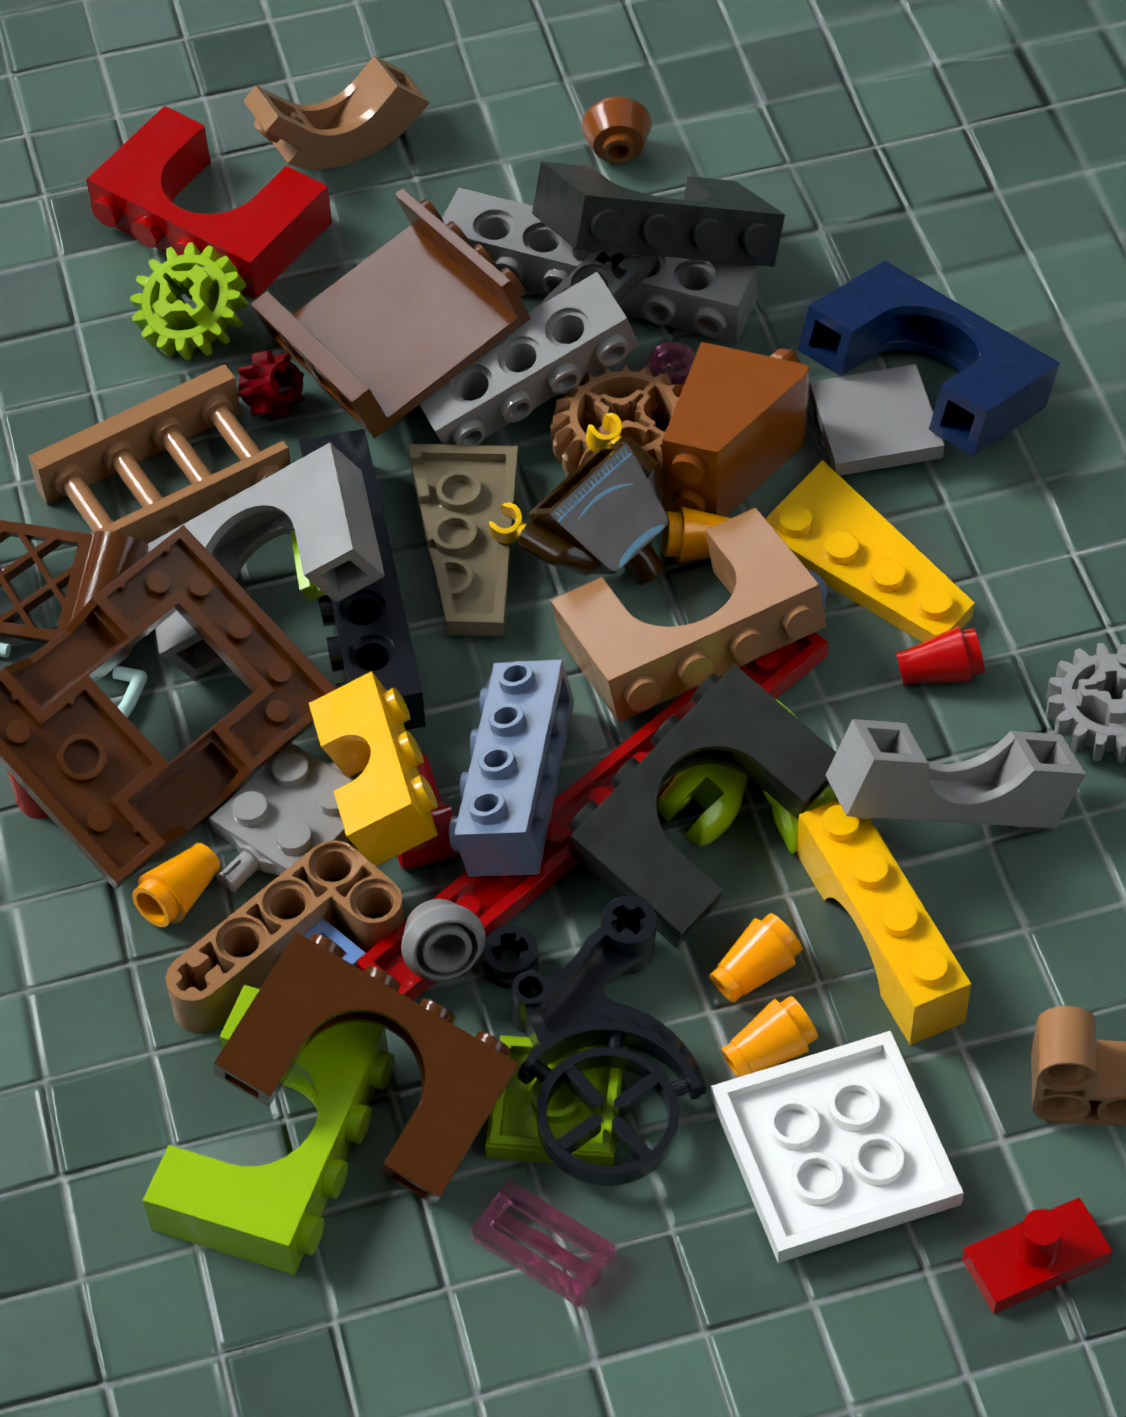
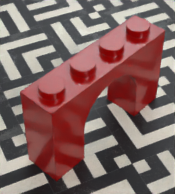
M164 106L86 179L93 215L102 224L108 227L114 226L137 238L143 245L150 248L155 247L166 253L167 248L172 247L179 256L184 255L187 243H193L201 254L208 245L212 246L221 257L226 255L237 268L236 272L245 281L246 287L240 292L257 299L332 224L328 186L285 166L250 201L236 209L215 214H201L184 210L176 206L172 201L211 163L205 125Z

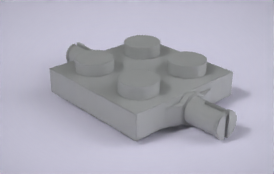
M294 743L289 744L210 817L213 832L235 846L239 852V855L217 874L221 885L225 889L229 888L231 893H235L257 870L280 875L311 849L323 842L337 840L349 843L350 840L347 838L334 790L352 782V778L355 775L347 778L335 763L319 760Z

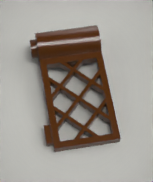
M0 520V543L10 536L21 539L28 553L5 569H2L0 566V588H4L14 605L12 609L0 616V636L48 643L70 624L95 594L148 553V544L132 536L111 531H95L92 534ZM32 540L43 542L35 547ZM62 544L76 546L77 550L73 566L55 578L43 558ZM36 563L47 584L22 601L10 581ZM67 586L66 594H64L62 589ZM55 594L62 606L57 630L40 628L36 625L29 612ZM22 618L26 625L15 624L14 622Z

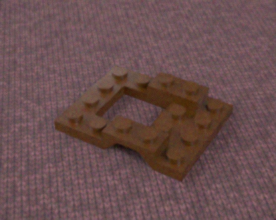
M182 525L95 594L70 624L29 658L5 666L0 670V763L115 889H118L157 855L161 858L238 792L251 779L252 775L314 724L309 703L336 690V688L194 535ZM178 611L253 693L168 763L97 686L96 682L130 656L132 647Z

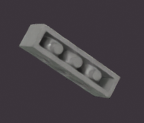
M598 272L528 312L531 319L419 404L442 444L479 445L485 437L511 422L524 419L533 409L551 398L571 391L575 385H578L583 380L586 373L592 375L605 366L617 364L629 352L640 346L626 315ZM579 338L577 341L568 344L573 339ZM532 366L530 369L521 372L524 368ZM484 394L481 398L473 400L477 396Z

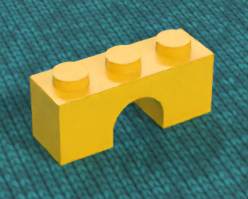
M371 671L310 702V710L323 750L347 778L363 771L352 782L334 790L346 836L360 853L377 866L437 836L438 833L431 811L438 807L437 800L427 780L422 775H419L417 766L423 764L424 759L414 737L409 731L405 730L404 722L410 720V714L397 689L392 688L387 691Z

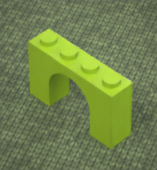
M247 985L243 986L220 1035L222 1049L260 989ZM349 1022L325 1030L308 1044L283 1085L300 1092L316 1107L318 1114L309 1136L295 1151L286 1157L264 1165L241 1166L168 1145L143 1198L151 1230L296 1275L304 1254L313 1255L319 1245L324 1228V1218L321 1215L329 1197L337 1199L344 1187L348 1172V1162L345 1159L352 1143L361 1144L367 1134L372 1115V1109L369 1107L375 1090H384L391 1078L395 1056L388 1050L386 1029L371 1023Z

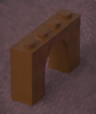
M296 931L214 1062V1075L269 1107L305 1048L325 1030L344 1023L365 1022L381 1026L393 1032L405 1042L413 1053L420 1069L422 1088L420 1102L383 1163L380 1174L436 1206L519 1063L508 1057L511 1049L496 1037L482 1031H478L475 1037L455 1026L453 1024L456 1020L455 1015L440 1004L423 998L421 1003L418 1004L398 992L401 986L400 983L386 972L373 966H368L364 972L344 960L343 957L346 952L332 940L317 933H313L310 939Z

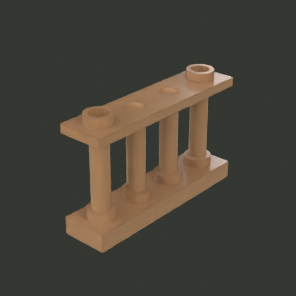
M225 364L29 455L37 492L47 506L68 496L93 531L91 532L92 534L95 531H111L132 536L147 544L291 464L289 448L284 441L261 451L235 416L241 414V409L237 396L236 380ZM212 427L217 428L240 459L239 462L214 474L209 471L187 441V439ZM167 449L191 482V485L163 498L138 462ZM118 473L142 508L113 522L88 486Z

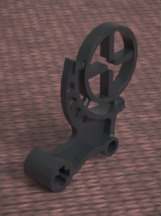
M633 895L617 897L604 907L600 928L587 937L578 953L560 971L549 978H546L537 971H525L516 976L512 983L511 1021L518 1031L528 1035L534 1048L522 1063L517 1078L524 1084L531 1083L535 1078L543 1082L537 1101L536 1118L537 1132L541 1145L551 1161L566 1174L580 1181L602 1186L631 1183L647 1176L658 1168L669 1155L676 1139L679 1120L677 1097L688 1093L691 1100H694L707 1093V1086L696 1060L673 1031L649 1014L636 1008L616 1003L604 993V987L619 975L636 974L644 970L651 963L654 955L657 929L656 912L650 903L643 898ZM607 1045V1047L587 1049L571 1055L559 1063L553 1070L548 1067L550 1063L569 1052L590 1046ZM623 1047L639 1050L658 1059L671 1069L679 1080L670 1082L665 1073L652 1061L633 1051L623 1049ZM597 1067H614L630 1071L643 1078L615 1098L613 1113L616 1117L612 1120L611 1124L612 1136L635 1161L617 1166H601L585 1162L571 1155L601 1132L602 1118L599 1114L603 1112L604 1098L581 1073L582 1071ZM565 1082L593 1115L556 1140L549 1127L547 1109L554 1093ZM658 1092L666 1107L668 1125L660 1142L651 1150L621 1117Z

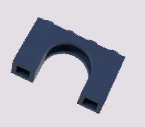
M887 261L879 263L810 304L798 346V351L839 376H842L870 357L891 350L920 352L946 362L956 369L959 374L941 385L928 430L971 456H975L1046 407L1060 362Z

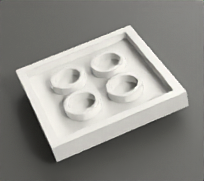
M891 1031L711 1086L712 1103L778 1263L962 1205L964 1192Z

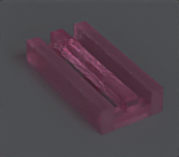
M510 1179L471 1227L472 1240L577 1307H580L586 1299V1291L589 1287H595L602 1278L601 1271L604 1267H610L616 1259V1246ZM509 1205L590 1255L591 1259L588 1263L556 1244L549 1236L529 1227L507 1213L506 1209ZM496 1225L497 1227L501 1228L505 1232L509 1233L513 1237L517 1238L524 1244L528 1245L532 1249L536 1250L543 1256L547 1257L548 1259L555 1262L556 1264H558L559 1266L566 1269L567 1271H569L577 1277L574 1279L573 1277L558 1269L551 1263L547 1262L543 1258L531 1252L524 1246L512 1240L505 1234L493 1228V1226Z

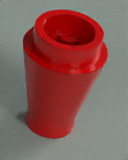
M958 625L914 647L896 652L903 686L920 683L972 682V676L985 673L983 657L975 628L961 631Z

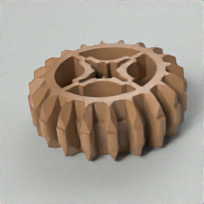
M626 362L621 371L611 372L605 366L598 377L586 373L583 380L580 381V385H575L571 391L564 393V398L557 399L553 422L550 423L553 453L556 456L557 462L562 463L566 477L594 453L586 444L585 431L588 425H593L601 434L609 435L610 433L605 430L602 421L604 414L614 413L622 421L620 435L622 437L630 436L659 463L663 484L662 440L684 385H672L668 372L653 377L648 365L640 372L631 371ZM656 422L665 429V432L656 427Z

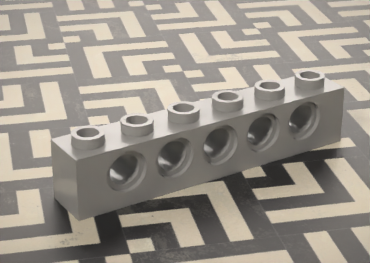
M459 187L442 217L445 225L453 221L462 230L472 248L480 244L490 254L499 271L507 267L518 278L525 290L549 295L593 252L591 250L573 248L532 214V205ZM624 254L625 258L629 255L634 256L636 259L642 256L636 254ZM658 257L657 264L651 273L619 303V306L627 316L651 321L658 325H666L702 334L710 338L737 343L757 300L758 265ZM610 262L605 263V265L610 267L616 279L622 277L618 267L614 270ZM603 279L604 283H605L606 286L608 287V286H609L608 282Z

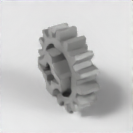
M1097 643L1096 655L1089 656L1084 650L1078 648L1074 652L1073 663L1061 660L1057 664L1056 677H1050L1046 695V699H1048L1046 718L1056 720L1054 734H1062L1063 737L1070 734L1073 736L1071 744L1073 752L1076 753L1085 746L1093 748L1092 755L1095 761H1100L1105 751L1114 753L1118 763H1123L1126 758V645L1122 644L1117 654H1109L1104 643Z

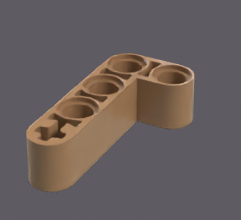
M332 840L315 846L169 966L165 980L175 1020L180 1027L195 1033L208 1032L220 1026L229 1018L243 986L247 985L260 989L278 961V956L283 953L294 933L297 931L303 935L322 918L367 953L405 922L401 890L394 881L348 843ZM344 878L340 881L329 882L330 879ZM374 914H386L381 918H368ZM288 915H299L293 919H281ZM244 952L253 953L247 957H235L236 955Z
M1057 1006L1042 1012L1037 1018L1031 1050L1033 1113L1040 1119L1056 1123L1126 1126V1041L1096 1040L1095 1016L1090 1011L1081 1007Z

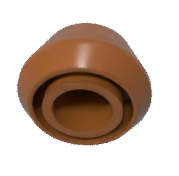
M612 96L600 100L587 110L582 119L584 138L596 155L609 163H625L636 158L641 153L652 127L651 116L648 110L641 103L623 96Z

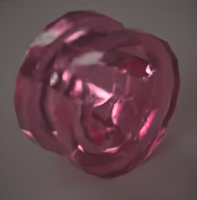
M680 342L663 343L655 347L649 354L648 367L653 377L667 373L663 368L669 367L670 371H672L668 372L672 385H684L696 354L689 346ZM674 366H678L682 368V370L676 372Z

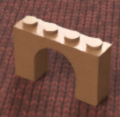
M756 507L705 530L713 572L732 595L722 608L705 619L687 625L671 627L656 626L642 622L626 610L603 577L550 600L562 644L618 723L701 685L712 673L721 676L734 664L741 667L827 627L819 583Z

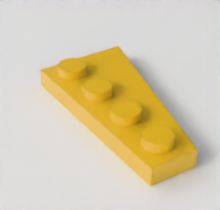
M823 460L765 518L805 568L817 573L827 586L921 642L929 640L958 625L961 630L973 617L975 602Z

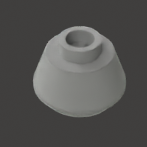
M446 899L428 900L417 906L410 913L406 921L401 944L402 956L407 967L420 978L430 981L453 979L467 972L479 960L485 947V930L478 916L471 910Z

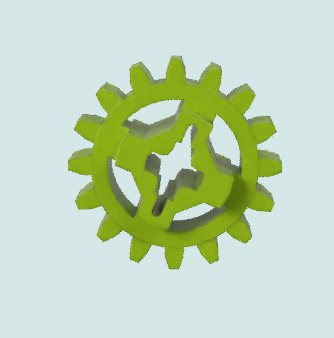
M187 243L184 255L180 256L172 247L166 249V262L161 264L153 258L148 261L150 268L154 271L150 277L137 276L136 281L144 290L143 293L130 296V302L139 310L132 316V320L142 330L141 335L152 347L157 346L169 358L177 350L185 360H191L194 348L198 347L206 356L212 354V341L218 339L225 345L230 342L228 335L225 333L228 326L241 328L243 322L235 314V310L248 307V301L240 293L246 287V283L236 272L237 268L226 255L221 257L212 246L208 245L201 254L193 243ZM183 294L190 300H193L197 305L195 309L181 298Z

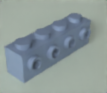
M562 659L494 663L489 686L481 689L479 700L481 721L479 729H473L470 735V755L472 760L469 772H463L460 778V798L462 803L459 815L452 816L449 826L451 848L454 852H460L468 877L535 875L540 872L574 706L573 695Z

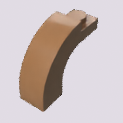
M376 56L371 58L346 89L320 103L309 105L296 104L257 85L253 87L243 100L256 118L253 122L256 130L272 141L285 161L295 167L313 170L343 167L377 153L405 132L430 103L407 72Z

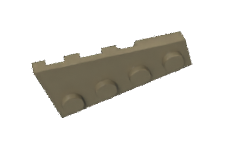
M407 443L411 470L447 635L504 637L512 543L502 544L497 542L491 536L488 522H495L501 528H509L514 525L513 519L502 514L501 505L508 502L515 504L519 465L518 446Z

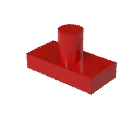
M1078 1197L1051 1210L1035 1209L1025 1216L1023 1222L964 1247L962 1261L993 1314H996L1110 1263L1113 1251L1084 1203Z

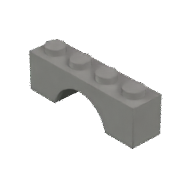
M852 719L825 776L846 816L862 819L886 818L915 822L936 821L967 825L987 824L1018 828L1038 827L1057 829L1086 773L1062 734L1010 731L995 746L977 757L958 763L937 764L926 760L906 723Z

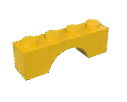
M838 799L799 814L797 856L823 900L836 899L855 922L870 953L879 983L881 998L909 1045L965 1023L971 982L870 818L862 819L846 816Z

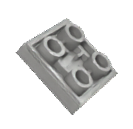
M916 364L809 382L810 400L832 468L839 476L943 458L945 445L942 437L928 430L933 411Z

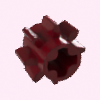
M271 350L253 353V365L239 367L237 370L241 375L238 381L239 391L237 396L241 397L251 407L250 415L252 416L268 414L271 419L289 416L290 409L288 404L303 402L304 398L301 393L303 390L304 373L300 372L299 368L291 362V354L289 353L275 356Z

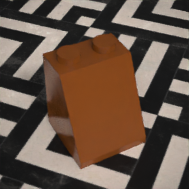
M700 343L662 440L663 492L665 499L663 509L665 512H677L679 506L726 517L804 446L807 427L810 365L710 343Z

